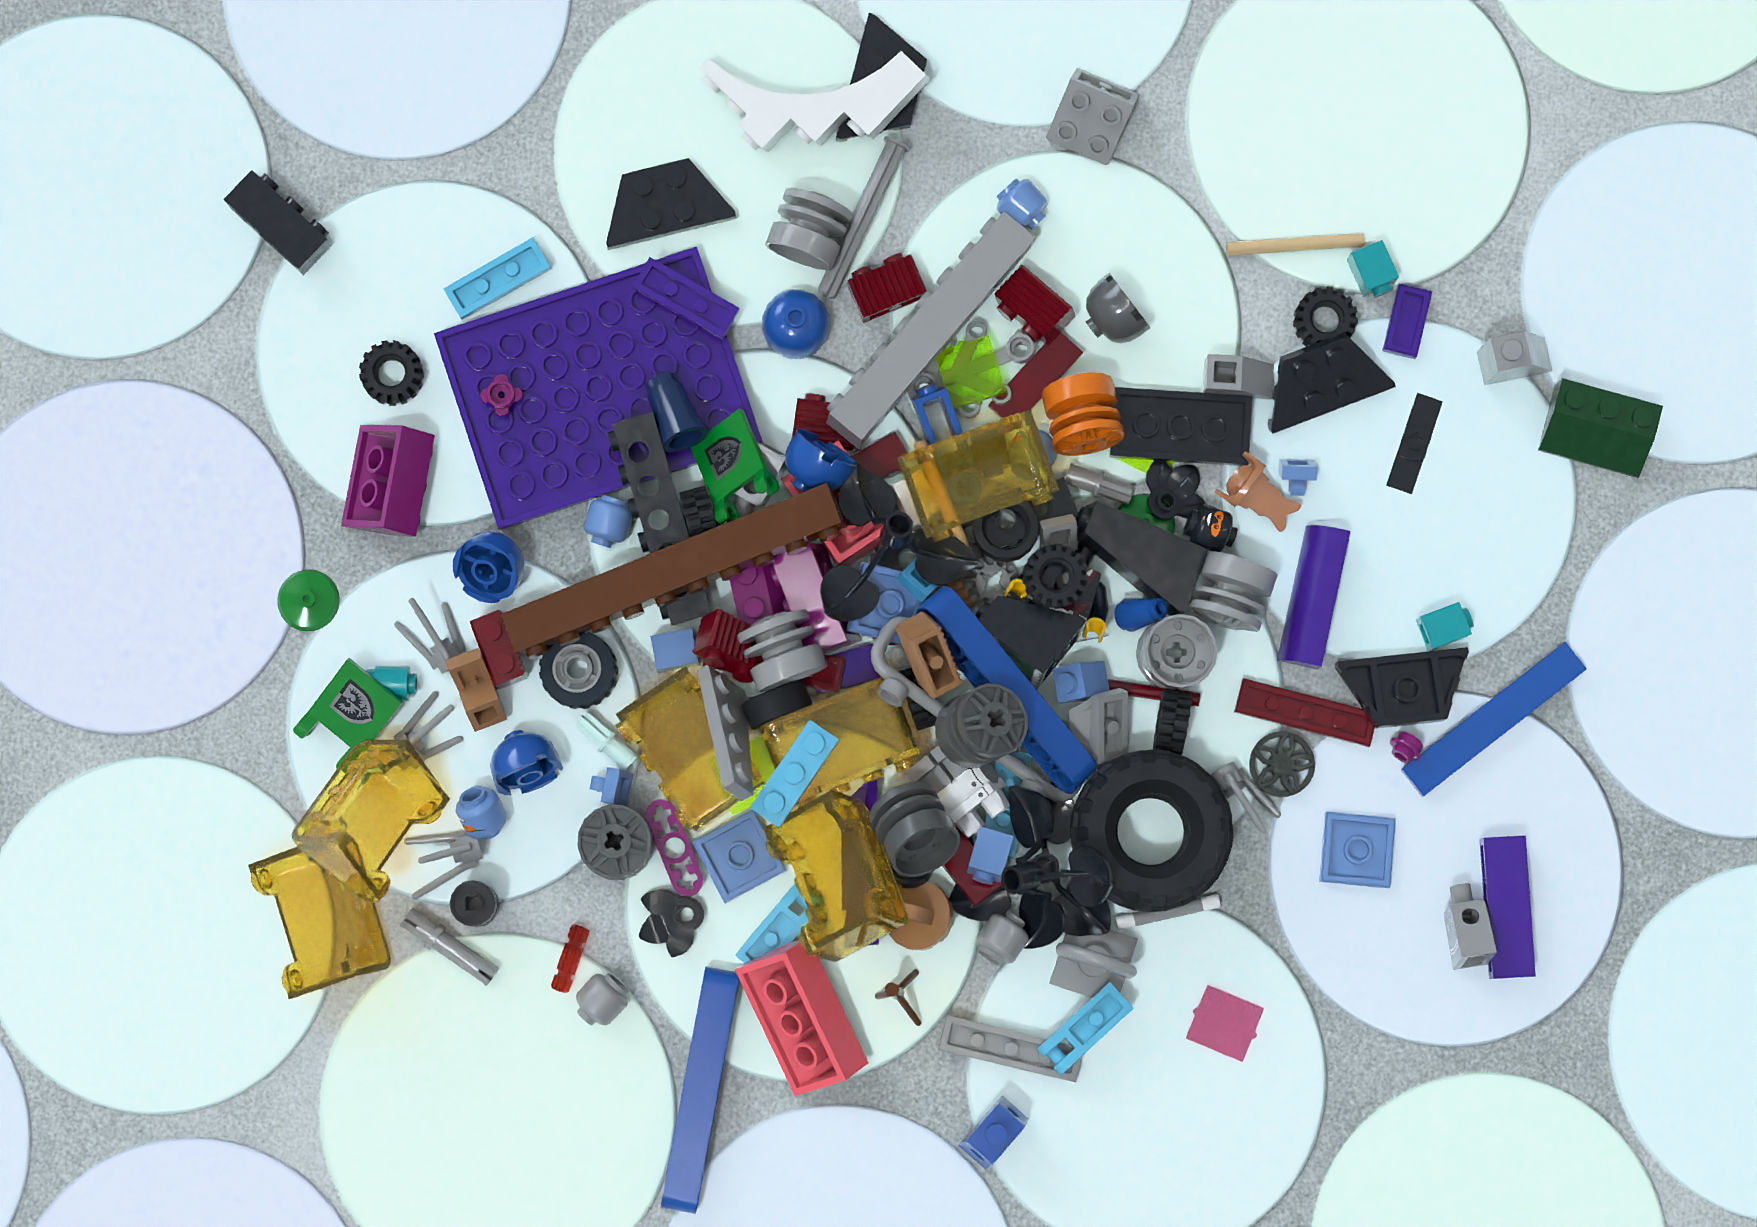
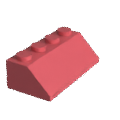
M809 936L782 945L735 969L794 1096L845 1081L869 1064Z

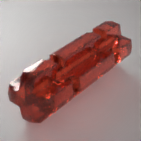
M576 924L570 927L567 936L569 941L564 944L556 968L558 973L557 975L554 974L551 983L553 990L562 993L569 992L573 981L571 976L576 973L584 949L581 948L582 944L586 943L589 935L587 928Z

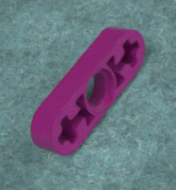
M664 799L655 800L647 807L645 817L671 884L678 894L686 897L694 896L702 889L704 880L678 812L671 802ZM662 806L664 810H671L672 815L667 817L670 828L677 825L679 832L667 833L659 839L657 832H663L664 829L659 821L653 822L652 816L656 814V807ZM671 838H679L685 845L684 853L678 858H670L664 851L665 843ZM688 857L691 858L692 864H687L685 867L690 875L696 874L698 879L693 882L694 888L692 890H687L685 886L679 887L677 881L682 879V874L679 868L672 872L670 864H679Z

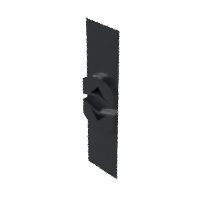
M1417 392L1386 486L1412 495L1443 401Z

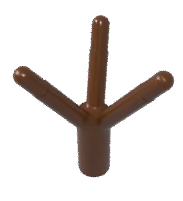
M914 969L898 985L894 982L888 983L885 991L876 993L875 998L879 1000L891 997L897 1000L914 1024L920 1026L922 1024L921 1020L904 997V989L919 975V971Z

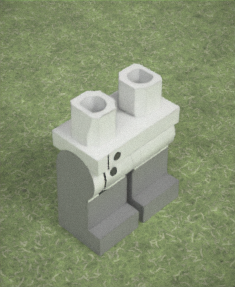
M939 745L904 773L911 782H923L931 785L954 825H957L968 838L978 833L980 826H986L985 822L976 812L980 806L984 807L992 819L1010 807L1009 802L1001 791L1006 784L1001 777L998 778L990 763L979 768H963L951 762L942 753Z

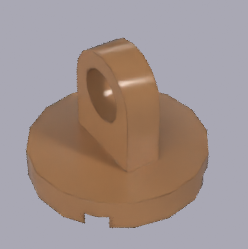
M928 881L912 889H905L900 885L890 894L884 907V923L888 934L897 944L910 950L926 951L942 942L948 936L953 925L954 909L942 888Z

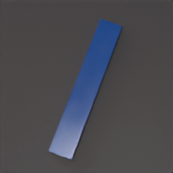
M1566 642L1562 643L1422 752L1418 761L1413 760L1401 769L1402 773L1421 797H1424L1582 674L1587 668Z

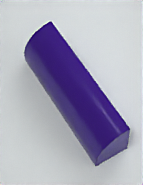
M1320 525L1305 526L1277 661L1316 670L1322 667L1350 536L1349 530Z
M1526 835L1479 839L1483 899L1486 904L1496 947V954L1488 963L1489 979L1536 977Z

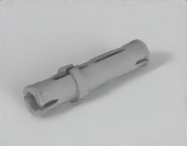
M414 908L405 916L406 919L400 924V927L405 928L425 942L424 947L429 950L435 949L485 986L489 984L499 967L494 966L447 933L445 926L442 924L437 926Z

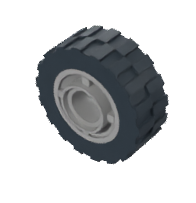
M587 631V633L579 634L580 639L574 643L560 646L559 643L546 647L548 652L539 661V677L543 682V688L555 701L571 709H588L592 705H599L605 697H609L610 691L617 683V659L612 649L600 637ZM578 661L586 662V674L578 679L572 678L570 675L571 666Z

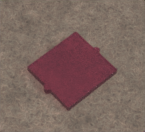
M1207 985L1198 1008H1194L1192 1011L1194 1018L1185 1039L1243 1062L1251 1040L1257 1037L1255 1030L1264 1008Z

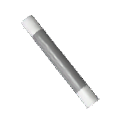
M1218 894L1197 898L1182 907L1168 911H1138L1115 916L1117 929L1122 930L1220 908L1221 905Z

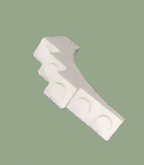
M902 51L881 69L857 83L829 92L806 95L777 93L752 86L730 75L709 58L699 66L706 74L702 79L703 82L716 94L722 90L730 98L726 104L737 115L742 117L744 113L747 114L738 124L745 131L741 138L755 151L761 147L766 152H769L795 124L798 126L794 131L807 144L813 140L821 146L848 117L851 119L846 124L862 138L866 133L874 140L930 81V78Z

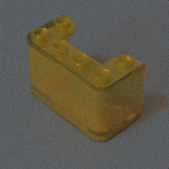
M686 666L616 713L620 720L615 725L626 742L630 744L635 742L643 751L638 756L649 773L654 770L662 779L658 787L669 802L673 799L676 800L679 810L674 813L686 830L690 831L693 829L699 833L749 799L741 801L722 787L700 683ZM751 760L753 794L755 795L763 789L767 782Z
M877 678L775 719L758 728L774 770H776L809 720L840 740L795 807L798 808L799 812L819 805L817 798L827 792H830L831 796L834 797L851 790L849 783L863 779L864 784L883 777L882 770L895 767L896 772L899 773L917 763L916 758H919L921 753L902 706H892L884 702L877 694V690L884 678Z
M830 790L791 812L781 828L771 823L763 829L767 838L766 848L769 854L774 859H779L784 863L792 865L796 875L794 879L796 888L803 895L807 906L806 916L809 922L801 927V935L799 936L801 946L809 955L838 962L908 923V914L887 856L884 853V848L869 825V810L859 799L835 790Z

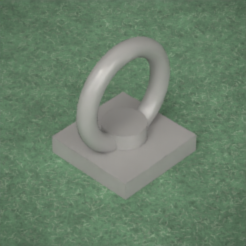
M1111 929L1107 934L1079 937L1065 933L1063 942L1058 943L1055 949L1058 957L1049 984L1093 998L1111 982L1121 993L1125 978L1132 979L1137 974L1136 967L1130 964L1138 938Z

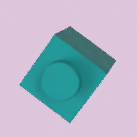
M1383 240L1350 253L1346 259L1363 297L1372 293L1374 298H1377L1393 290L1392 285L1395 284L1399 276Z
M1460 602L1422 615L1415 620L1427 651H1433L1472 635L1470 628L1474 627L1469 610L1467 608L1462 609Z

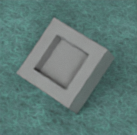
M1073 514L1039 521L1040 548L1048 544L1055 545L1059 543L1062 546H1070L1074 550L1078 549L1077 522Z

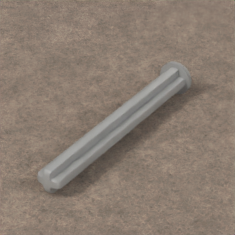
M885 136L884 142L886 144L846 227L845 236L841 238L838 244L840 249L832 270L825 272L820 282L818 292L827 298L835 299L897 166L904 152H908L910 149L908 145L895 138Z

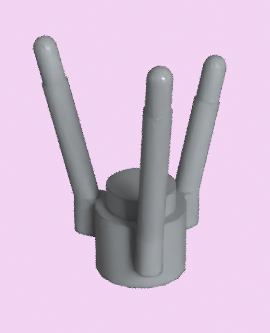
M411 597L409 604L435 644L430 648L433 655L399 621L394 623V627L429 662L433 670L438 668L441 674L449 671L445 660L458 656L466 650L459 638L449 606L446 602L441 604L452 643L449 638L440 639L417 601Z
M436 691L431 693L404 728L393 736L395 741L388 746L393 755L405 768L412 762L418 767L426 759L463 741V737L459 735L427 751L421 752L425 748L421 739L454 710L453 705H448L416 734L413 731L410 732L438 697V692Z
M1234 762L1223 766L1211 774L1221 786L1227 798L1234 794L1237 796L1260 833L1264 834L1266 828L1243 793L1242 789L1245 786L1276 818L1281 817V812L1248 778L1244 769H1238Z
M465 830L452 834L406 838L404 840L406 845L455 841L449 843L450 848L418 858L420 864L453 856L455 863L462 861V864L414 892L412 898L418 899L465 870L477 867L475 861L483 858L478 839L468 836Z

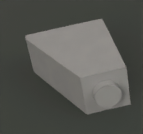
M1527 331L1491 337L1477 351L1484 386L1552 372L1545 337Z

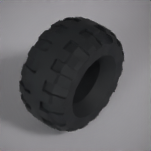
M1156 749L1138 750L1123 754L1109 761L1098 769L1085 783L1072 811L1070 824L1072 850L1082 846L1093 847L1100 851L1108 860L1113 874V886L1106 899L1118 906L1134 911L1163 912L1182 907L1196 900L1209 890L1219 878L1227 864L1232 849L1234 835L1233 816L1221 786L1198 763L1186 756L1171 751ZM1148 798L1162 800L1171 805L1179 814L1184 830L1182 844L1176 854L1169 860L1154 865L1139 863L1129 857L1123 850L1118 838V823L1123 812L1132 803Z

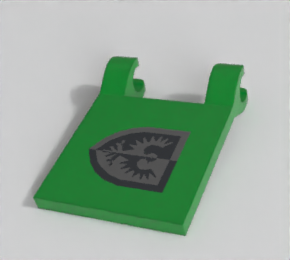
M743 409L736 410L711 429L702 442L691 448L713 501L714 517L718 523L722 524L726 521L728 523L740 518L738 510L728 498L753 480L754 488L759 494L767 492L769 496H772L780 488L777 479L765 463Z
M348 658L308 712L295 725L293 732L303 739L315 730L319 722L350 747L336 764V768L341 773L347 774L357 766L364 753L403 702L351 658Z

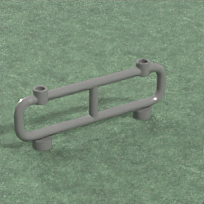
M898 616L890 619L883 626L870 652L871 662L875 671L884 678L877 690V694L884 702L896 707L902 706L908 696L937 717L944 705L935 698H931L928 693L891 667L885 660V651L897 633L896 625L909 619V617ZM1062 720L1069 729L1068 721ZM1011 754L996 760L1023 780L1020 787L1039 792L1054 802H1066L1073 799L1082 787L1081 785L1073 794H1067Z

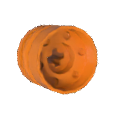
M1095 372L1074 374L1054 381L1043 389L1041 395L1045 414L1049 420H1052L1049 426V433L1053 437L1051 440L1052 447L1057 454L1064 456L1092 454L1115 446L1123 440L1125 432L1123 425L1120 423L1121 414L1118 409L1114 408L1118 400L1114 382L1110 375Z

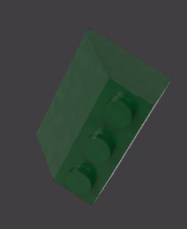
M1562 378L1554 386L1538 451L1639 478L1655 440L1663 406Z

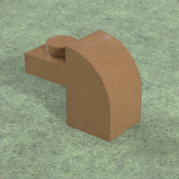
M479 648L445 660L474 732L508 720L499 693L493 686Z

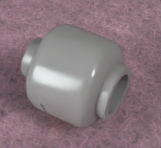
M1010 912L1006 916L993 914L977 935L976 941L980 946L978 952L997 966H1001L1002 963L1012 964L1029 940L1026 931L1023 929L1025 922Z
M607 973L606 976L596 974L576 994V1001L580 1006L577 1013L591 1026L595 1022L607 1026L628 1005L626 997L628 990L612 974Z

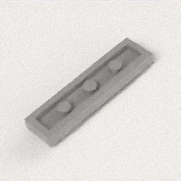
M946 1015L938 1048L939 1050L1075 1083L1082 1060L1081 1057L1064 1074L1060 1075L1054 1069L1056 1065L1047 1055L1043 1057L1037 1050L1047 1039ZM1060 1042L1057 1045L1066 1056L1073 1050L1069 1044Z

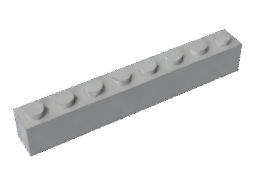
M1005 211L997 220L991 217L984 224L979 232L983 235L976 244L970 241L958 255V258L961 260L954 269L947 267L936 281L940 286L931 295L927 291L919 299L914 307L918 310L910 320L904 317L892 332L896 337L889 345L883 342L872 354L871 359L874 362L867 370L861 367L851 378L849 384L852 387L845 396L838 393L828 405L827 410L830 413L826 423L856 448L859 449L1032 248L1036 237Z

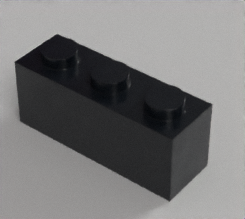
M251 170L223 200L231 210L304 276L332 246L326 238L329 232L315 219L309 223L301 215L304 209L292 197L288 196L284 200L276 192L279 186L267 174L263 173L259 177Z

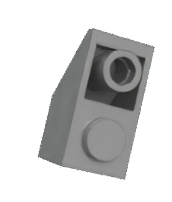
M1208 354L1204 360L1202 393L1252 396L1254 399L1271 400L1274 364L1245 356Z

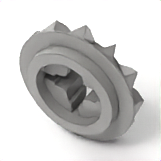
M981 557L978 566L966 574L965 588L977 607L980 608L986 600L992 603L998 595L1005 597L1003 591H998L995 588L990 592L988 591L986 595H983L987 582L980 574L993 577L1001 571L999 584L1003 590H1006L1010 582L1019 576V572L1011 562L994 561L989 557ZM1009 592L1006 597L1016 599L1017 594Z

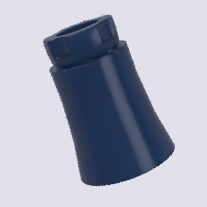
M670 371L663 372L646 382L645 388L649 395L648 401L654 413L665 452L674 453L687 450L699 444L707 437L708 429L695 411L684 385L680 383L676 373H670Z

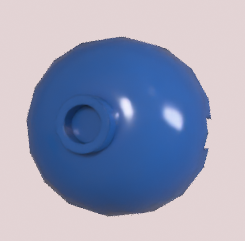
M788 289L777 294L767 304L762 315V333L768 346L783 355V357L788 359H804L816 354L825 343L830 333V316L825 304L815 294L803 289Z
M798 428L785 452L787 470L795 478L793 485L803 492L825 483L833 491L840 488L856 467L854 459L829 441L826 444L817 440L818 434Z
M492 531L472 536L460 546L452 561L455 579L459 576L460 581L464 584L462 590L477 601L491 604L511 596L518 588L525 573L524 557L520 547L508 536Z
M522 730L513 731L504 737V741L494 750L490 763L495 786L498 792L503 795H512L510 789L520 788L522 794L542 788L557 778L555 772L557 769L563 770L559 755L550 740L540 734L533 732L524 733Z

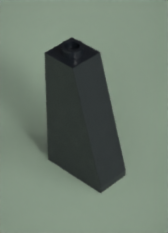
M1097 500L1086 505V507L1083 506L1075 519L1078 527L1077 540L1147 598L1163 599L1167 606V615L1186 614L1209 550Z

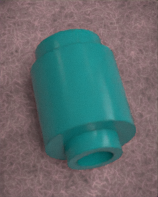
M375 666V669L366 670L367 673L401 701H409L410 694H416L417 674L411 673L410 666Z

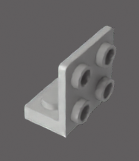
M1077 67L1069 80L1046 139L1103 165H1108L1140 94Z

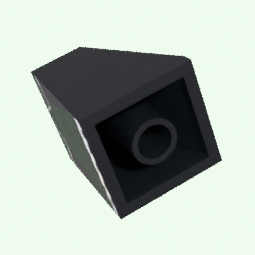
M999 595L992 603L986 600L975 614L1036 690H1038L1051 674L1052 669L1060 663L1080 638L1086 620L1078 615L1044 608Z

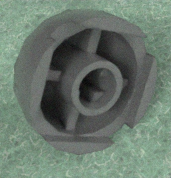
M1110 273L1091 288L1086 298V309L1091 318L1085 322L1097 338L1104 335L1111 342L1121 344L1131 342L1151 329Z

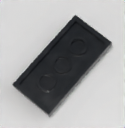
M1115 387L1118 401L1114 408L1118 409L1121 414L1120 423L1123 425L1125 435L1123 440L1110 447L1109 458L1163 460L1232 466L1249 465V462L1242 454L1245 451L1249 453L1252 396Z

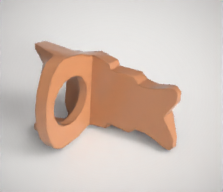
M1245 451L1242 456L1251 465H1243L1234 471L1233 476L1229 478L1226 485L1228 495L1218 489L1215 490V493L1234 507L1239 505L1244 509L1250 508L1258 516L1267 517L1279 532H1283L1286 528V515L1299 511L1301 504L1283 497L1280 489L1268 482L1269 478L1263 473L1266 465Z

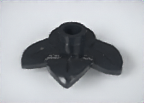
M1154 460L1146 473L1145 480L1150 490L1147 497V507L1155 518L1170 520L1175 516L1187 519L1192 509L1197 510L1201 505L1206 504L1199 495L1195 494L1200 483V473L1196 466L1182 465L1172 470L1166 461ZM1161 497L1168 500L1169 507L1162 505Z
M663 889L651 891L642 896L641 901L651 915L643 923L639 932V938L651 944L666 943L668 953L672 958L687 952L693 944L694 930L699 928L704 920V909L700 902L691 897L678 898L673 892ZM684 908H690L693 911L694 915L690 921H683L680 917V913Z

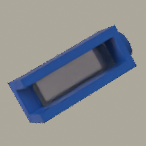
M935 383L917 389V396L910 398L942 479L949 477L948 473L960 468L967 467L970 469L975 467L947 389L943 386L937 388Z

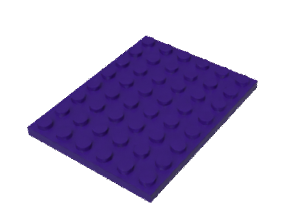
M697 246L656 260L712 292ZM646 263L434 333L499 530L601 497L602 494L607 495L630 487V484L626 486L622 484L617 466L624 464L620 451L613 453L607 432L614 431L612 423L653 412L648 401L649 395L645 384L657 374L668 371L677 374L680 383L684 385L695 411L708 429V432L736 410L743 409L756 441L763 442L727 334L722 340L634 290L632 286ZM499 374L507 376L508 382L513 387H518L522 391V399L514 402L509 407V413L505 416L497 415L495 408L489 403H484L480 397L481 391L487 389L490 383L494 381V377ZM500 392L498 394L499 398H503L505 396L504 392ZM636 442L629 448V457L636 463L644 462L649 456V448L642 442ZM691 448L674 453L665 452L670 473L697 465ZM645 476L640 480L639 484L655 479V477Z

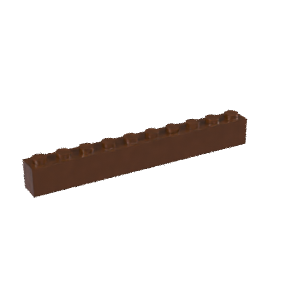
M825 483L504 612L501 615L515 653L523 657L527 655L528 659L536 658L548 652L546 647L559 643L560 646L574 643L580 639L579 634L589 630H592V633L604 631L612 627L611 621L624 617L625 620L639 617L645 613L644 608L654 604L657 607L669 605L677 600L676 595L689 591L690 594L704 591L710 587L709 582L722 578V581L734 579L742 574L741 569L753 564L755 568L769 565L775 561L773 556L783 552H787L788 555L799 553L807 548L806 543L818 538L820 542L836 538L840 535L839 530L847 526L833 489Z

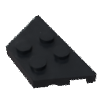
M868 13L850 85L881 69L900 51L923 72H925L927 59L876 15ZM919 92L879 134L887 130L897 131L910 128ZM850 117L838 127L836 141L844 142L849 138L859 136L846 124L851 119Z
M689 158L622 174L606 240L607 249L612 250L736 219V213Z
M1345 333L1280 357L1277 370L1278 382L1274 386L1272 397L1275 401L1272 418L1268 419L1267 426L1270 432L1274 434L1395 388L1396 385Z
M1468 647L1344 660L1337 661L1335 669L1376 729L1442 722L1448 719L1454 692L1457 691L1460 681L1459 676L1469 650Z

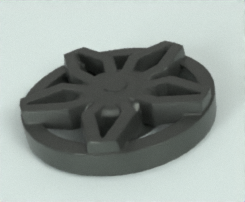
M1284 731L1274 732L1263 737L1254 746L1249 758V770L1253 781L1263 792L1275 797H1289L1299 793L1310 783L1315 771V758L1308 743L1300 736ZM1280 738L1276 745L1277 751L1263 744L1271 739ZM1286 738H1289L1290 749L1288 751L1282 749ZM1294 741L1302 746L1306 754H1292L1295 750ZM1259 750L1270 752L1271 756L1269 759H1265ZM1256 757L1262 764L1268 766L1263 768L1259 777L1255 768ZM1296 759H1305L1309 763L1297 766ZM1308 769L1306 778L1299 785L1298 775L1294 771L1301 772ZM1270 772L1274 776L1273 779L1263 783L1262 780L1266 773ZM1287 777H1293L1295 789L1286 782ZM1278 778H1280L1281 785L1287 791H1276L1268 786L1276 783Z

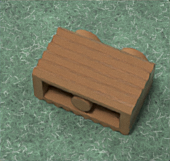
M920 612L896 625V631L918 685L931 698H937L961 685L963 680L957 672L958 668L955 666L956 663L953 661V656L950 654L951 651L948 649L949 645L943 637L942 628L927 613Z

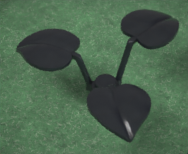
M854 463L856 465L855 469L839 489L838 505L843 517L854 526H864L870 521L874 526L883 525L880 531L882 544L862 575L854 567L848 565L836 566L825 574L821 582L820 595L824 613L829 618L844 622L855 621L867 616L874 610L879 601L880 591L867 578L887 548L898 549L903 547L906 542H909L911 551L918 555L915 560L917 573L925 581L933 585L944 586L952 584L977 567L979 560L972 550L958 538L941 530L924 531L918 539L917 547L915 542L916 534L912 533L913 521L911 517L904 512H893L896 505V495L892 487L884 479L866 470L859 463Z
M1046 798L1053 810L1054 829L1050 836L1042 838L1044 843L1041 848L1042 853L1036 855L1031 861L1038 864L1044 873L1059 871V862L1054 855L1049 853L1047 841L1052 844H1062L1070 839L1071 816L1074 808L1071 800L1054 802ZM1060 878L1043 880L1041 884L1053 882L1057 891L1061 894L1054 901L1062 906L1065 913L1064 933L1079 937L1107 934L1110 931L1111 912L1107 899L1097 906H1084L1072 895L1070 882L1065 889L1060 883ZM956 883L948 898L956 913L975 921H988L993 914L1004 915L1011 905L1010 897L1003 886L976 907L973 906Z
M1013 785L1009 786V809L1013 831L1019 843L1024 848L1031 849L1022 857L1016 858L1015 865L1004 868L1001 881L1008 893L1022 895L1019 906V918L1025 922L1023 929L1029 937L1024 948H1040L1055 942L1062 935L1065 927V913L1062 906L1058 902L1051 900V892L1038 888L1043 880L1071 877L1070 890L1074 898L1080 904L1092 907L1104 902L1113 886V874L1106 857L1097 849L1089 846L1078 847L1070 852L1068 857L1070 870L1044 873L1038 864L1031 861L1027 862L1043 847L1042 838L1052 834L1054 814L1051 804L1045 796L1039 792Z

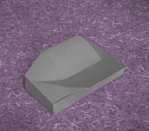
M1122 688L1092 695L1088 701L1068 710L1069 730L1097 764L1107 763L1128 753V691Z

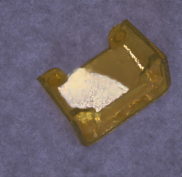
M1031 409L1020 411L894 457L924 537L932 536L934 542L953 536L952 528L1023 501L1031 500L1033 506L1053 499L1052 492L1059 490Z
M409 740L363 741L353 747L293 829L291 838L303 853L361 900L379 902L387 894L391 884V879L387 873L381 871L386 861L412 824H431L441 816V812L450 798Z
M341 835L313 840L248 865L254 889L263 896L274 895L294 960V962L284 967L281 977L282 985L287 992L289 1000L380 972L390 966L391 954L360 851L350 836Z

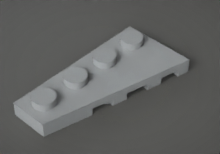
M706 665L698 669L697 674L722 787L743 801L754 795L748 720L742 704L746 701L745 690L733 683L726 674L720 673L713 667Z

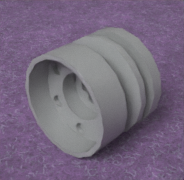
M786 188L782 199L787 204H780L777 212L790 222H773L765 246L777 255L801 265L825 271L832 270L840 246L828 238V236L844 237L847 229L842 224H849L853 213L842 204L823 194L797 188Z
M1215 551L1208 552L1201 575L1213 582L1214 585L1213 587L1197 586L1195 593L1206 600L1193 599L1189 609L1203 616L1207 621L1232 630L1260 631L1262 622L1249 614L1265 615L1266 608L1254 601L1253 598L1254 596L1270 597L1278 574L1268 567L1238 556Z
M806 609L794 612L784 611L755 622L751 627L737 635L740 644L755 641L757 643L743 652L746 658L762 656L763 662L750 670L758 692L769 691L784 684L803 679L828 666L820 644L806 646L802 644L801 640L807 638L815 631L813 626L796 628L797 625L810 618Z
M1178 614L1160 619L1144 630L1138 640L1136 658L1138 668L1146 680L1160 688L1176 690L1194 686L1207 678L1215 666L1218 649L1215 636L1207 624L1194 616ZM1173 644L1175 650L1181 651V657L1175 658V662H1173L1171 656L1166 655V650L1171 649Z

